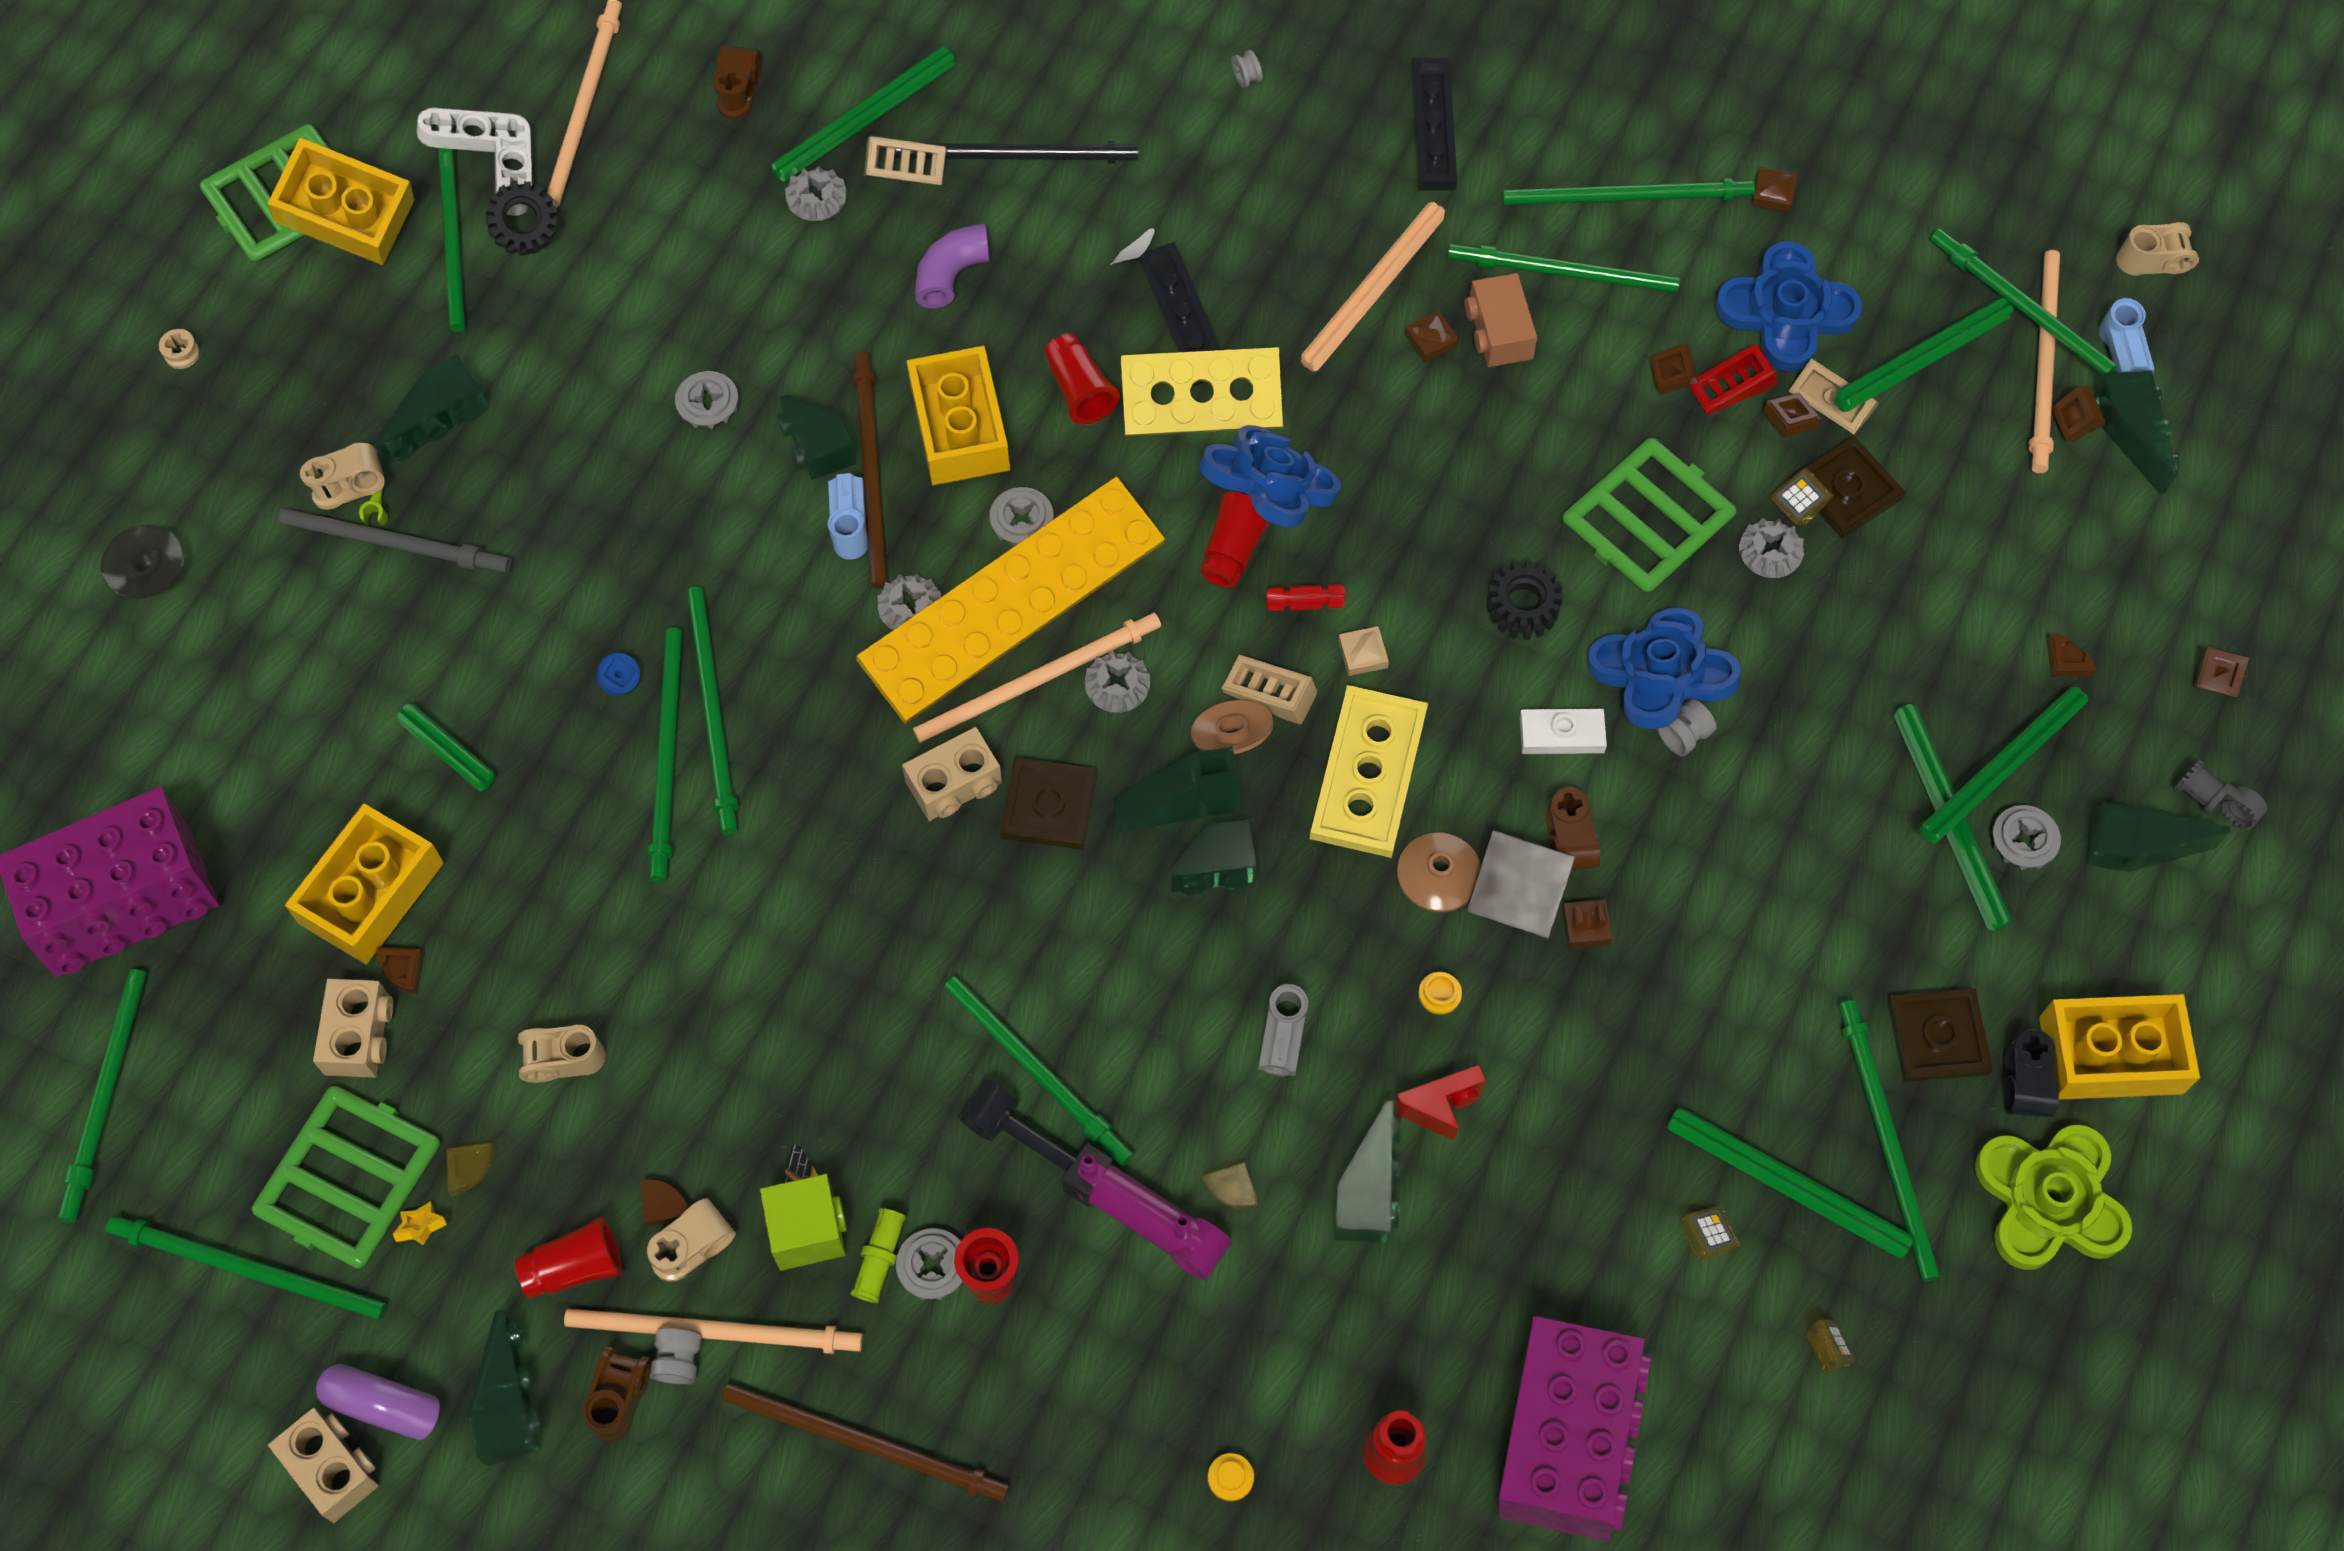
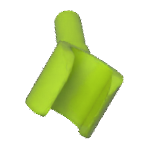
M383 488L371 495L370 501L363 503L359 509V516L366 526L369 525V516L374 512H379L378 522L381 526L388 522V514L382 507Z

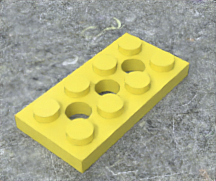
M1279 347L1121 356L1125 436L1237 431L1247 425L1260 426L1266 429L1283 427ZM1238 379L1248 381L1252 386L1251 397L1244 401L1233 398L1230 393L1232 382ZM1199 381L1209 383L1213 389V397L1205 403L1195 401L1190 393L1194 383ZM1159 383L1168 384L1174 392L1173 400L1166 405L1155 403L1151 397L1152 388Z
M1347 685L1310 832L1311 840L1392 858L1428 703ZM1380 726L1389 732L1390 737L1385 741L1376 742L1368 737L1367 731L1372 727ZM1364 763H1373L1379 767L1381 773L1376 778L1368 779L1360 775L1358 767ZM1355 800H1364L1370 804L1372 811L1365 816H1357L1350 811L1348 806Z

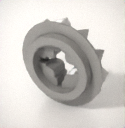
M819 165L816 170L807 171L803 168L800 175L797 177L791 176L790 184L785 188L786 202L789 209L796 216L810 221L825 220L834 216L845 204L847 195L844 180L840 179L833 169L824 171ZM810 186H816L818 190H821V201L813 193H810Z
M703 371L689 376L680 384L675 395V405L683 421L690 422L695 429L701 425L708 426L712 430L715 424L722 421L727 423L729 416L733 412H737L739 396L737 388L730 378L718 372ZM708 390L709 395L714 400L710 410H706L702 403L705 396L704 391Z
M1016 487L1003 492L995 499L991 506L989 517L991 528L996 532L999 540L1009 541L1015 547L1051 522L1054 513L1050 501L1044 494L1032 488ZM1012 512L1018 513L1021 516L1029 513L1030 524L1022 521L1017 525L1014 524L1015 516Z
M1762 518L1758 523L1748 525L1739 542V553L1744 564L1754 573L1767 578H1780L1791 574L1799 567L1805 554L1803 552L1804 539L1799 538L1796 534L1795 526L1788 527L1782 524L1780 518L1776 521H1766ZM1781 541L1778 549L1779 552L1773 549L1762 555L1767 542Z
M917 572L913 576L905 577L899 573L894 581L890 583L885 582L881 594L877 595L879 616L887 627L894 630L941 598V592L934 585L932 579H924ZM904 592H908V595L911 594L913 599H918L915 601V614H912L911 609H908L906 604H902L904 602Z
M1111 650L1108 655L1101 658L1096 656L1094 663L1090 668H1087L1085 677L1086 693L1089 699L1102 710L1114 713L1127 712L1139 706L1147 697L1150 690V674L1143 660L1139 661L1129 651L1126 654ZM1110 671L1111 674L1114 673L1118 677L1125 674L1127 690L1124 686L1121 687L1117 683L1110 686V675L1108 672Z
M2028 805L2013 806L2003 811L1996 819L1991 831L1994 839L1993 850H1999L2004 856L2005 863L2012 862L2020 866L2021 870L2033 867L2039 870L2054 859L2061 844L2060 831L2055 821L2043 810ZM2020 830L2023 831L2025 836L2038 835L2032 841L2029 848L2025 842H2013L2020 834Z
M935 1228L924 1229L911 1235L902 1244L896 1259L897 1275L905 1290L921 1300H942L946 1295L958 1291L962 1280L956 1272L954 1256L960 1240L948 1231ZM921 1252L925 1257L928 1256L933 1260L943 1255L940 1266L944 1277L932 1271L927 1275H922L921 1272L925 1269V1265L919 1253Z

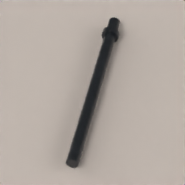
M1108 141V145L922 143L946 147L945 159L1108 160V164H1116V160H1138V145H1116V141ZM895 149L894 158H901L902 150ZM910 151L909 159H916L917 152ZM925 153V159H932V154Z

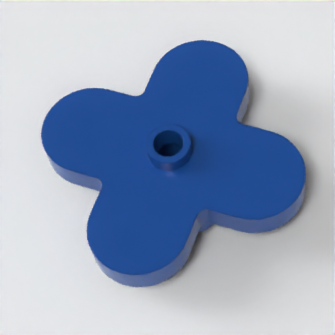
M1779 242L1772 245L1765 252L1760 267V275L1757 278L1737 277L1728 280L1722 285L1715 307L1717 315L1726 325L1739 330H1754L1761 333L1762 352L1772 366L1783 371H1797L1805 368L1810 359H1813L1818 343L1817 334L1840 335L1849 332L1855 327L1862 312V301L1858 293L1850 286L1839 282H1828L1826 278L1822 281L1815 272V260L1807 248L1795 242Z
M1247 425L1240 428L1233 446L1223 444L1208 446L1199 463V469L1206 479L1219 487L1247 493L1250 496L1255 511L1261 517L1282 527L1299 526L1303 522L1309 505L1319 507L1332 505L1341 489V482L1338 477L1328 468L1315 463L1312 456L1306 450L1303 456H1301L1298 452L1288 447L1289 439L1277 435L1269 429L1255 425Z
M1668 608L1656 613L1650 619L1647 629L1637 635L1634 630L1629 635L1612 634L1604 636L1592 644L1588 653L1591 675L1603 684L1626 688L1624 692L1625 715L1631 723L1645 729H1659L1673 723L1678 718L1685 699L1690 698L1714 702L1731 697L1738 690L1741 678V668L1738 660L1726 651L1706 648L1703 642L1704 626L1701 618L1693 611L1685 608Z

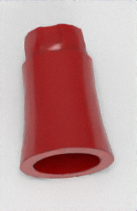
M1063 334L1056 339H1052L1047 344L1044 352L1049 362V370L1064 397L1071 420L1076 424L1087 425L1108 416L1119 403L1120 393L1118 389L1106 378L1093 360L1088 349L1081 345L1075 335Z
M1226 492L1221 496L1218 516L1204 552L1205 559L1200 568L1203 578L1216 586L1234 588L1262 534L1270 524L1269 521L1265 520L1255 511L1249 495L1238 492Z
M603 1216L556 1240L534 1247L533 1252L523 1254L514 1261L517 1278L527 1298H533L546 1292L553 1294L569 1287L595 1280L622 1276L623 1274L622 1262L615 1238Z
M981 1228L967 1234L957 1246L954 1265L958 1276L967 1285L970 1293L981 1302H994L995 1304L1005 1300L1014 1287L1015 1272L1019 1262L1018 1250L1013 1240L1004 1232L993 1228ZM995 1270V1273L992 1275L983 1274L986 1271Z
M1398 1410L1384 1416L1370 1430L1363 1444V1458L1373 1476L1388 1484H1403L1419 1475L1427 1457L1426 1434L1421 1421L1408 1411ZM1394 1437L1404 1440L1406 1447L1396 1446L1390 1440Z

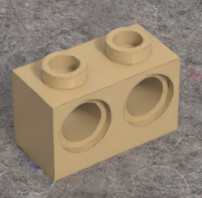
M976 727L902 764L905 782L928 821L938 816L940 818L948 817L954 814L961 804L975 797L977 799L987 797L997 789L998 785L1002 784L1000 765ZM972 763L983 766L976 772H966L963 770L965 766ZM935 782L946 785L942 790L936 792L926 789Z
M327 979L313 1059L315 1065L325 1076L377 1077L379 1063H384L387 1053V1042L385 1037H383L385 1022H390L393 1015V999L379 981ZM360 1002H368L364 1011L359 1014H351L355 1005ZM357 1042L361 1043L360 1049L355 1054L344 1056L348 1046Z
M312 1408L269 1443L268 1446L320 1514L335 1523L379 1486L370 1475L376 1467L361 1448L358 1447L352 1452L343 1440L349 1435V1432L333 1413L325 1417L315 1408ZM322 1435L323 1444L319 1451L312 1455H306L305 1447L307 1442L314 1436ZM349 1469L350 1479L347 1485L342 1489L333 1490L332 1480L334 1476L341 1470Z

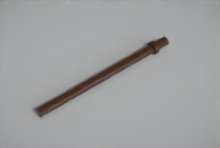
M859 352L854 356L856 372L852 375V384L857 388L871 586L881 589L884 588L885 582H887L872 388L876 384V375L871 371L870 354Z
M730 1383L724 1389L722 1401L968 1489L967 1495L977 1497L978 1494L1004 1503L1009 1492L1010 1484L985 1476V1470L976 1468L975 1471L965 1469Z

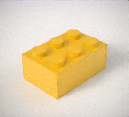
M300 137L267 204L275 223L384 265L414 202V196L410 181Z
M985 346L906 360L910 387L932 486L1010 471L1008 445Z
M363 804L290 897L285 907L299 925L367 965L376 954L378 947H381L444 862L431 842L368 805Z
M2184 994L2056 999L2049 1004L2039 1017L2041 1031L2050 1036L2055 1047V1070L2059 1100L2183 1095L2200 1079Z

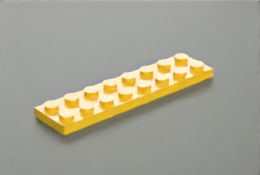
M1116 476L857 655L856 661L903 723L907 724L1161 546L1165 538Z

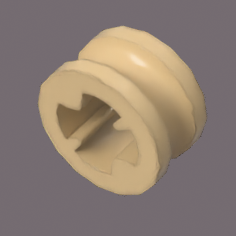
M174 329L165 333L160 339L159 350L169 366L176 369H184L190 367L198 360L200 350L190 332L184 329ZM185 344L186 349L181 347L182 352L175 354L172 351L173 349L178 350L176 346Z

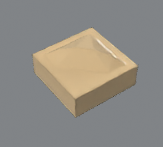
M1378 626L1339 634L1338 642L1348 676L1388 668L1389 660Z

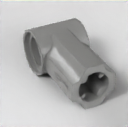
M1284 984L1277 987L1269 999L1258 1070L1265 1071L1271 1075L1282 1077L1296 1075L1308 1009V998L1305 992L1296 985ZM1290 1001L1297 1005L1299 1012L1293 1016H1284L1278 1012L1276 1006L1280 1002Z

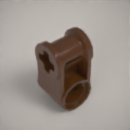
M721 46L714 78V89L719 94L717 100L718 110L724 117L739 119L749 113L756 84L759 82L762 58L760 50Z
M1575 787L1559 789L1554 794L1551 805L1546 813L1550 848L1575 856L1571 871L1597 868L1600 865V848L1596 832L1593 828L1589 801L1586 795ZM1562 807H1566V808H1567V811H1566V810H1560V809H1561Z
M608 1346L604 1348L598 1360L594 1381L583 1409L586 1423L600 1440L613 1442L621 1439L629 1431L640 1397L643 1395L650 1378L652 1358L643 1356L638 1360L616 1354L615 1348ZM615 1407L619 1409L617 1417L611 1423L606 1425L597 1423L599 1413L605 1408Z

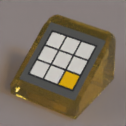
M1804 468L1776 490L1770 498L1795 524L1807 525L1829 502L1833 495L1807 468Z
M1720 1205L1686 1215L1680 1222V1226L1700 1264L1741 1246Z
M1819 1320L1807 1332L1806 1336L1824 1372L1827 1374L1849 1366L1856 1361L1839 1324L1835 1320Z

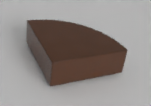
M2050 634L2046 642L2051 677H2092L2094 675L2096 667L2088 652L2084 653L2078 646L2071 643V639L2066 636Z
M378 947V963L388 981L403 992L417 994L424 956L421 949Z
M652 1179L641 1180L644 1221L647 1227L672 1223L688 1209L681 1194L669 1184Z

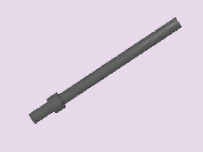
M282 508L278 515V522L280 524L457 562L461 568L476 571L480 567L508 573L511 568L510 557L483 552L479 546L463 544L460 547Z

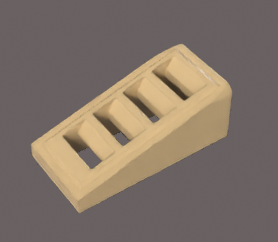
M870 136L867 140L864 176L942 185L946 147ZM879 147L886 148L884 169L877 168ZM895 149L902 150L899 171H893ZM910 151L917 152L915 173H908ZM925 153L932 154L930 176L923 175Z
M1242 655L1238 656L1222 686L1224 693L1240 700H1251L1261 703L1270 710L1271 714L1299 725L1303 723L1317 695V689L1312 677ZM1250 671L1254 675L1246 688L1242 684ZM1264 678L1268 679L1263 691L1259 692L1258 689ZM1279 685L1284 686L1279 697H1274Z

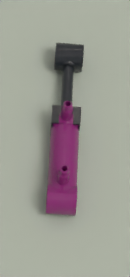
M984 1079L958 1114L959 1120L965 1126L989 1141H993L998 1133L1005 1131L1066 1171L1062 1178L1064 1192L1088 1208L1091 1204L1169 1254L1178 1266L1192 1276L1204 1281L1209 1278L1232 1244L1230 1238L1224 1232L1204 1219L1193 1218L1113 1166L1112 1158L1087 1143L1080 1154L1075 1157L1015 1118L1013 1113L1019 1104L1009 1092L990 1080Z

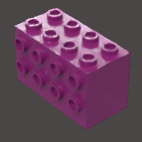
M161 786L0 855V875L22 940L55 978L64 974L75 973L84 965L105 956L116 955L124 950L125 947L146 938L157 937L164 933L166 929L187 920L198 919L205 915L207 911L219 907L191 829Z
M1536 1316L1533 1317L1500 1490L1499 1518L1606 1542L1610 1541L1612 1529L1621 1531L1628 1493L1618 1491L1619 1484L1629 1485L1636 1446L1627 1445V1438L1637 1439L1644 1400L1634 1399L1635 1392L1645 1394L1651 1355L1642 1353L1645 1339Z

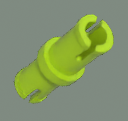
M879 1208L869 1244L863 1246L860 1254L864 1259L854 1289L851 1292L853 1297L871 1303H879V1296L888 1268L895 1265L897 1256L893 1253L903 1223L906 1220L905 1215L893 1210Z

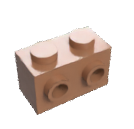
M1518 273L1472 281L1470 297L1465 298V312L1469 321L1474 320L1476 326L1474 331L1476 350L1479 354L1484 353L1487 367L1532 360L1536 348L1537 335Z

